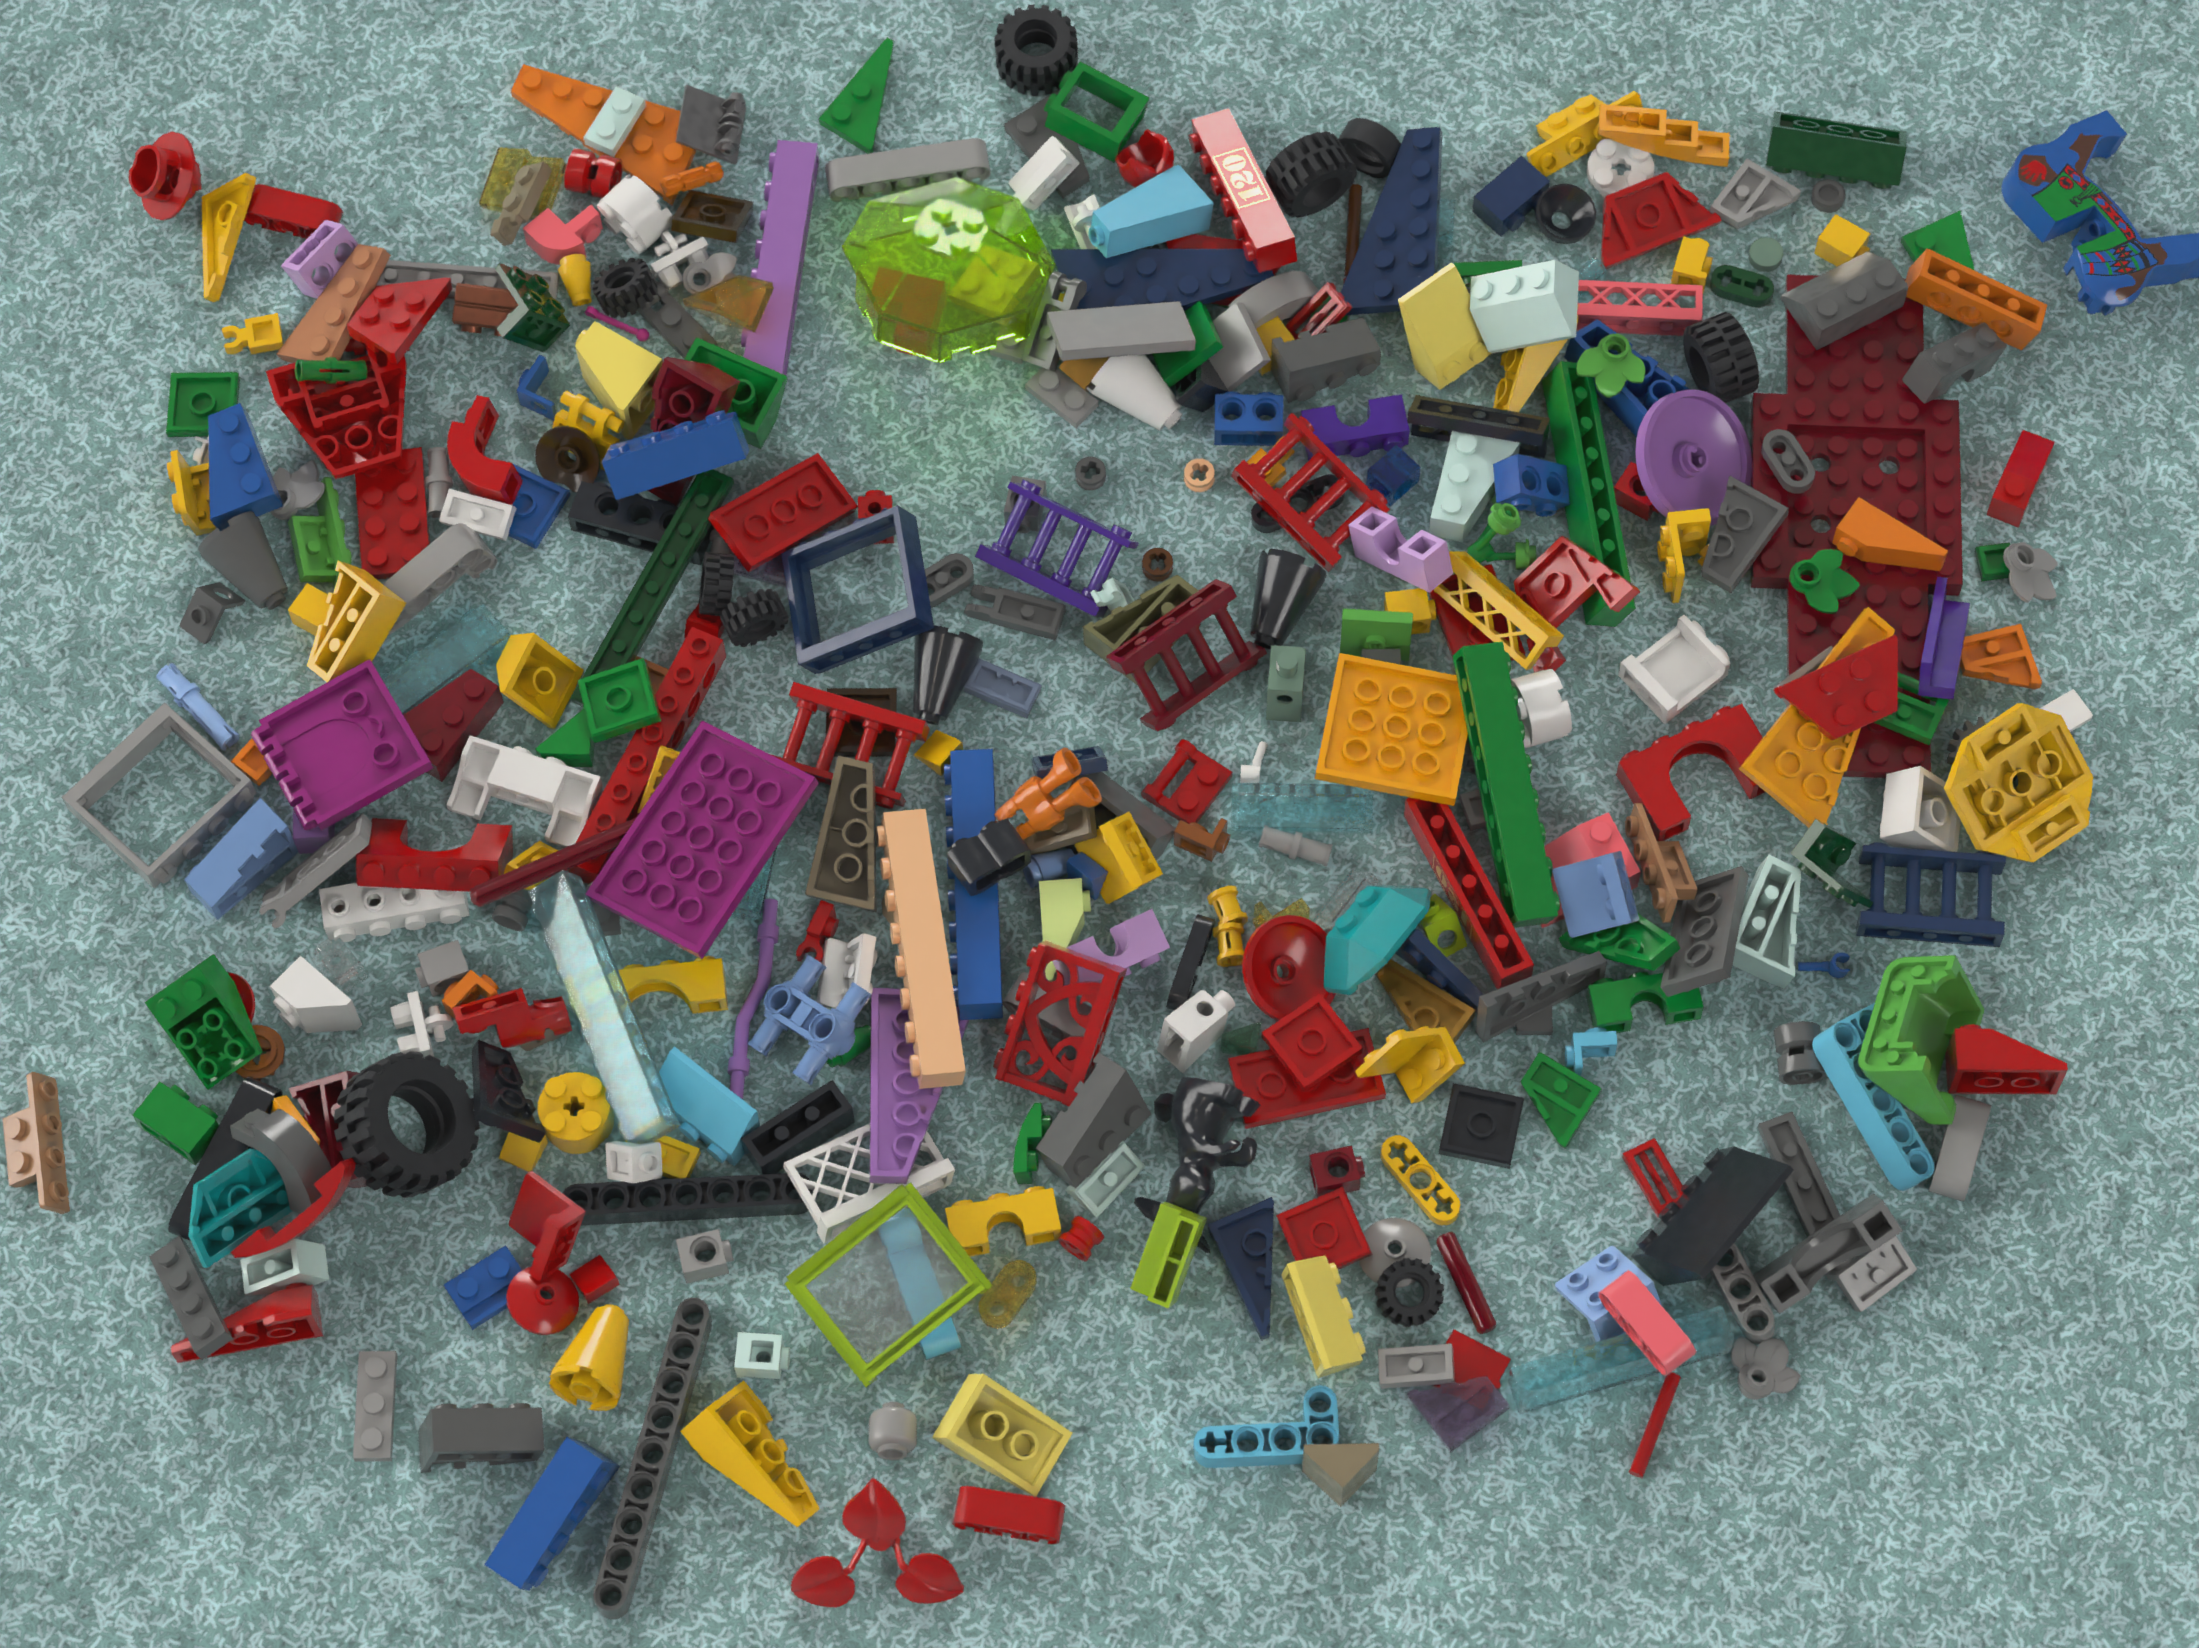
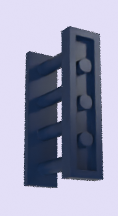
M1881 842L1863 845L1859 855V864L1871 865L1870 900L1874 903L1868 910L1860 911L1856 923V936L2000 947L2004 937L2005 922L1995 921V919L1991 918L1992 874H2002L2006 863V856L1984 851L1963 853L1889 847L1888 844ZM1885 866L1907 868L1905 912L1902 914L1887 913L1884 910ZM1921 869L1942 870L1941 915L1925 916L1920 912ZM1957 872L1978 873L1977 917L1974 919H1963L1956 915Z

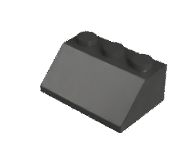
M1867 251L1782 294L1780 299L1815 349L1819 350L1903 307L1909 286L1889 259Z
M1103 772L1076 776L1071 785L1080 778L1087 777L1094 782L1100 791L1102 801L1094 807L1096 829L1106 822L1130 811L1155 860L1163 854L1174 835L1175 827ZM1074 844L1065 846L1067 849L1070 848L1075 855L1078 854Z

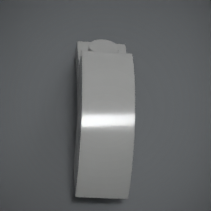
M1290 271L1275 275L1258 283L1241 294L1228 306L1231 307L1236 302L1244 303L1255 328H1258L1277 316L1280 320L1293 318L1319 290L1305 272Z

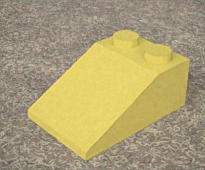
M1448 264L1398 299L1414 367L1439 390L1452 381L1457 380L1462 374L1492 354L1488 352L1470 312V294L1454 264Z
M968 1374L932 1438L957 1455L1036 1497L1070 1439L1072 1432L985 1374Z

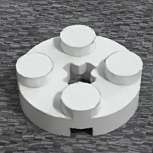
M1603 139L1598 142L1596 149L1589 157L1587 177L1590 184H1593L1595 189L1599 191V194L1605 197L1652 178L1655 166L1649 152L1626 146L1611 139ZM1624 164L1630 171H1625L1624 175H1617V170L1612 169V167Z

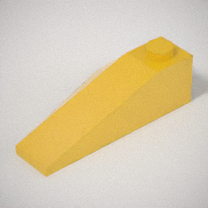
M742 1381L705 1408L680 1432L704 1461L798 1527L820 1508L801 1472L796 1468L788 1467L784 1459V1452L788 1450L783 1439L775 1441L766 1424L773 1419L768 1409L747 1383Z

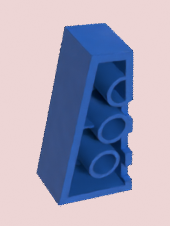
M1597 319L1577 331L1575 338H1570L1564 358L1568 362L1578 363L1581 354L1585 350L1598 347L1602 338L1617 333ZM1629 342L1632 350L1631 353L1640 358L1644 363L1645 377L1643 383H1632L1626 380L1621 392L1611 398L1602 395L1598 391L1596 384L1595 390L1598 396L1637 438L1638 430L1645 414L1656 401L1668 394L1690 389L1686 387V381L1676 374L1673 377L1657 366L1659 362L1649 355L1646 357L1642 356L1632 349L1633 344ZM1609 350L1611 354L1619 355L1616 350Z
M723 410L706 416L705 420L694 423L687 421L676 425L672 429L657 431L642 437L611 444L602 460V464L615 499L618 500L746 459L749 447L736 412L726 414Z
M566 1437L484 1565L519 1589L530 1591L533 1586L537 1588L548 1573L549 1569L547 1566L555 1555H559L565 1548L569 1536L585 1517L590 1507L620 1468V1465L587 1443Z

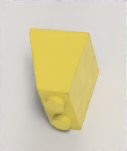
M594 321L588 330H583L580 333L575 344L582 377L603 408L610 409L615 412V417L625 421L621 433L624 438L630 440L655 409V399H652L653 386L663 360Z

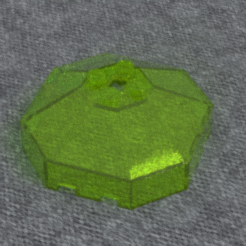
M958 177L868 201L842 245V250L856 274L855 301L863 317L867 316L871 322V332L876 341L937 363L952 360L953 353L968 349L971 354L996 348L997 340L1013 336L1015 342L1028 339L1048 279L1056 270L1055 262L1019 198ZM954 225L959 233L953 232L951 235H946L944 228Z

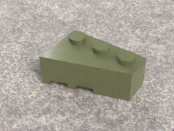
M1175 575L1144 592L1136 601L1123 608L1121 606L1111 611L1110 615L1096 623L1090 622L1083 626L1084 645L1108 663L1106 659L1108 654L1199 590L1179 575ZM1159 654L1154 655L1145 662L1144 669L1147 673L1161 659ZM1123 674L1137 685L1132 674Z

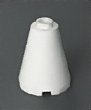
M1145 354L1110 357L1092 379L1091 383L1093 385L1087 387V390L1092 395L1158 430L1163 429L1164 426L1170 430L1183 415L1179 412L1181 405L1176 401V396L1163 381L1161 375Z

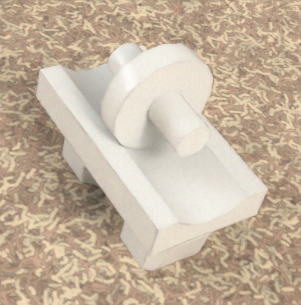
M1095 195L1089 196L1078 204L1063 207L1080 249H1098L1092 245L1089 239V228L1091 227L1093 211L1100 208Z
M668 230L661 233L663 244L655 247L654 251L658 257L669 252V255L652 263L650 271L654 278L658 277L668 291L683 283L682 275L677 268L679 265L685 262L688 265L695 262L704 263L709 258L706 252L708 243L704 237L679 249L678 246L688 242L684 233L674 238Z
M418 991L407 993L409 1001L390 1007L396 1029L412 1025L415 1027L416 1034L397 1038L399 1050L404 1054L410 1051L420 1052L423 1054V1058L428 1055L434 1056L429 1034H434L436 1042L445 1041L444 1031L453 1026L452 1017L448 1014H440L439 1006L435 1005L428 1008L430 1016L426 1018Z

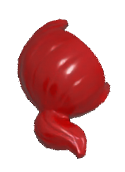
M1145 129L1138 142L1125 147L1117 154L1116 162L1122 178L1129 185L1136 188L1173 167L1174 150L1167 138L1162 134Z

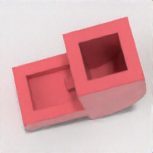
M592 205L588 206L567 224L563 223L547 208L523 227L526 243L542 259L560 265V259L568 255L583 254L586 256L584 243L595 241L603 229L600 213Z

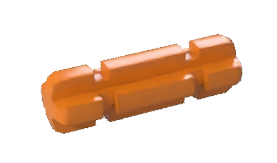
M715 161L706 164V167L699 166L680 172L677 176L673 174L664 177L660 185L665 196H672L678 194V191L685 192L704 186L707 182L714 183L720 181L724 176V171L721 164Z

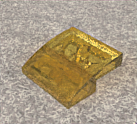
M498 147L479 205L488 210L502 212L503 201L510 194L516 182L515 176L523 166L544 161L551 168L552 172L531 214L530 219H534L547 208L552 210L566 170V163L562 158L534 157L528 149Z

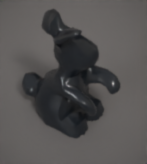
M1183 1077L1177 1086L1175 1094L1163 1093L1159 1095L1154 1101L1156 1118L1165 1123L1171 1120V1125L1178 1140L1179 1167L1170 1179L1166 1202L1199 1214L1201 1208L1214 1193L1215 1180L1213 1171L1231 1166L1246 1168L1255 1160L1258 1144L1254 1139L1249 1137L1243 1139L1241 1149L1238 1152L1232 1151L1241 1145L1240 1141L1229 1140L1223 1144V1140L1236 1118H1251L1261 1106L1259 1102L1243 1096L1244 1092L1232 1085L1192 1077ZM1144 1197L1135 1198L1134 1204L1146 1218L1154 1222L1162 1202ZM1201 1234L1197 1247L1205 1253H1210V1247Z

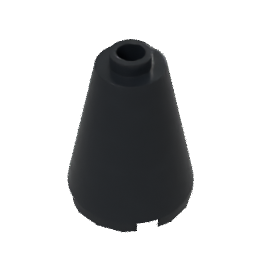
M1269 549L1268 554L1265 550L1261 552L1250 635L1255 638V644L1270 650L1271 646L1283 645L1326 579V571L1321 566L1315 563L1312 569L1303 564L1305 561L1304 557L1284 550Z
M935 625L933 629L915 635L913 712L919 715L918 719L932 725H938L939 720H947L982 652L983 641L961 631L959 635L950 633L948 628Z

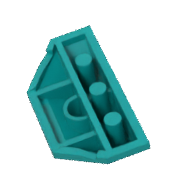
M1366 886L1365 889L1360 891L1354 903L1345 914L1336 920L1335 926L1326 936L1325 990L1330 993L1352 995L1358 989V984L1370 979L1386 965L1428 913L1432 896L1429 888Z
M248 1149L194 1184L188 1236L203 1268L210 1267L231 1253L232 1250L258 1229L271 1226L292 1212L285 1184L273 1163L260 1151Z

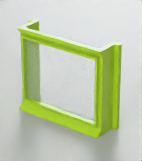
M911 1182L907 1186L901 1184L786 1276L788 1281L784 1283L866 1388L878 1379L876 1376L979 1293L983 1295L993 1287L991 1282Z

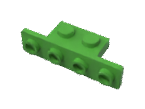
M323 477L321 482L325 484V490L321 498L316 502L319 516H291L288 521V527L300 582H333L335 589L339 572L335 571L338 560L351 565L352 557L350 550L345 545V523L339 517L338 491L333 488L331 477Z

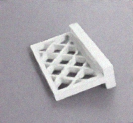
M870 1123L784 1162L783 1168L818 1226L817 1233L823 1244L833 1240L901 1185L870 1183V1174L853 1169L857 1155L870 1159V1150L860 1147L862 1138L870 1135ZM926 1131L920 1150L928 1152L933 1162L925 1166L914 1164L907 1183L903 1184L907 1186L911 1182L923 1198L950 1185L955 1172V1168L949 1158H943L928 1131ZM838 1149L852 1153L849 1167L828 1162L830 1153ZM805 1164L821 1168L817 1182L801 1178L796 1169ZM825 1170L845 1175L841 1190L821 1184ZM849 1178L870 1183L868 1192L860 1196L846 1192ZM808 1189L814 1190L812 1195ZM821 1192L837 1197L836 1207L822 1213L815 1202L817 1193Z

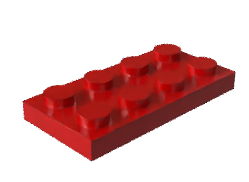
M422 447L402 449V460L355 474L361 569L366 570L377 580L391 578L430 544Z
M816 453L711 512L708 520L749 573L781 553L786 552L856 511L858 505L819 453Z
M1369 1028L1351 1031L1363 1047V1053L1306 1092H1303L1271 1049L1228 1058L1234 1087L1243 1091V1096L1252 1098L1261 1105L1251 1118L1242 1117L1244 1128L1249 1129L1385 1099L1386 1092L1381 1075L1358 1078L1355 1072L1365 1062L1364 1057L1374 1051Z

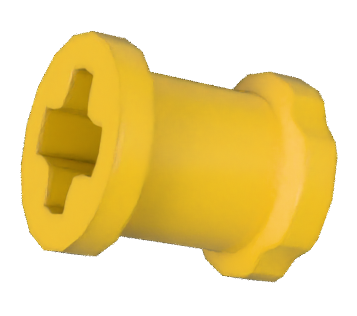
M1236 886L1221 887L1207 896L1209 905L1214 906L1218 916V925L1228 922L1245 925L1248 922V916L1245 912H1242L1237 900L1238 890Z
M1228 922L1214 927L1212 933L1213 937L1217 938L1219 955L1216 957L1217 965L1221 967L1242 965L1244 954L1242 934L1244 933V925Z

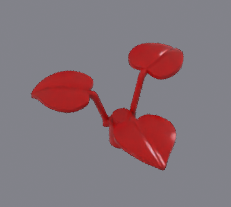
M872 1478L858 1494L851 1498L843 1510L842 1521L845 1528L855 1537L861 1538V1543L849 1565L843 1569L841 1562L833 1556L816 1557L801 1566L791 1582V1592L806 1602L823 1607L843 1606L852 1599L856 1588L854 1580L848 1575L854 1571L865 1548L869 1545L875 1551H885L889 1547H893L898 1567L904 1571L896 1579V1588L903 1597L911 1602L921 1604L939 1603L960 1595L964 1590V1585L961 1583L954 1566L938 1554H918L911 1558L909 1564L905 1563L900 1548L901 1539L899 1538L906 1527L905 1514L896 1498L875 1478Z

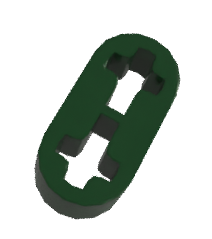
M1721 265L1714 269L1711 276V290L1720 298L1755 308L1765 307L1772 300L1774 292L1773 282L1762 274L1731 265ZM1724 276L1731 278L1727 287L1721 285V280L1724 279ZM1757 286L1763 287V292L1760 296L1753 295Z

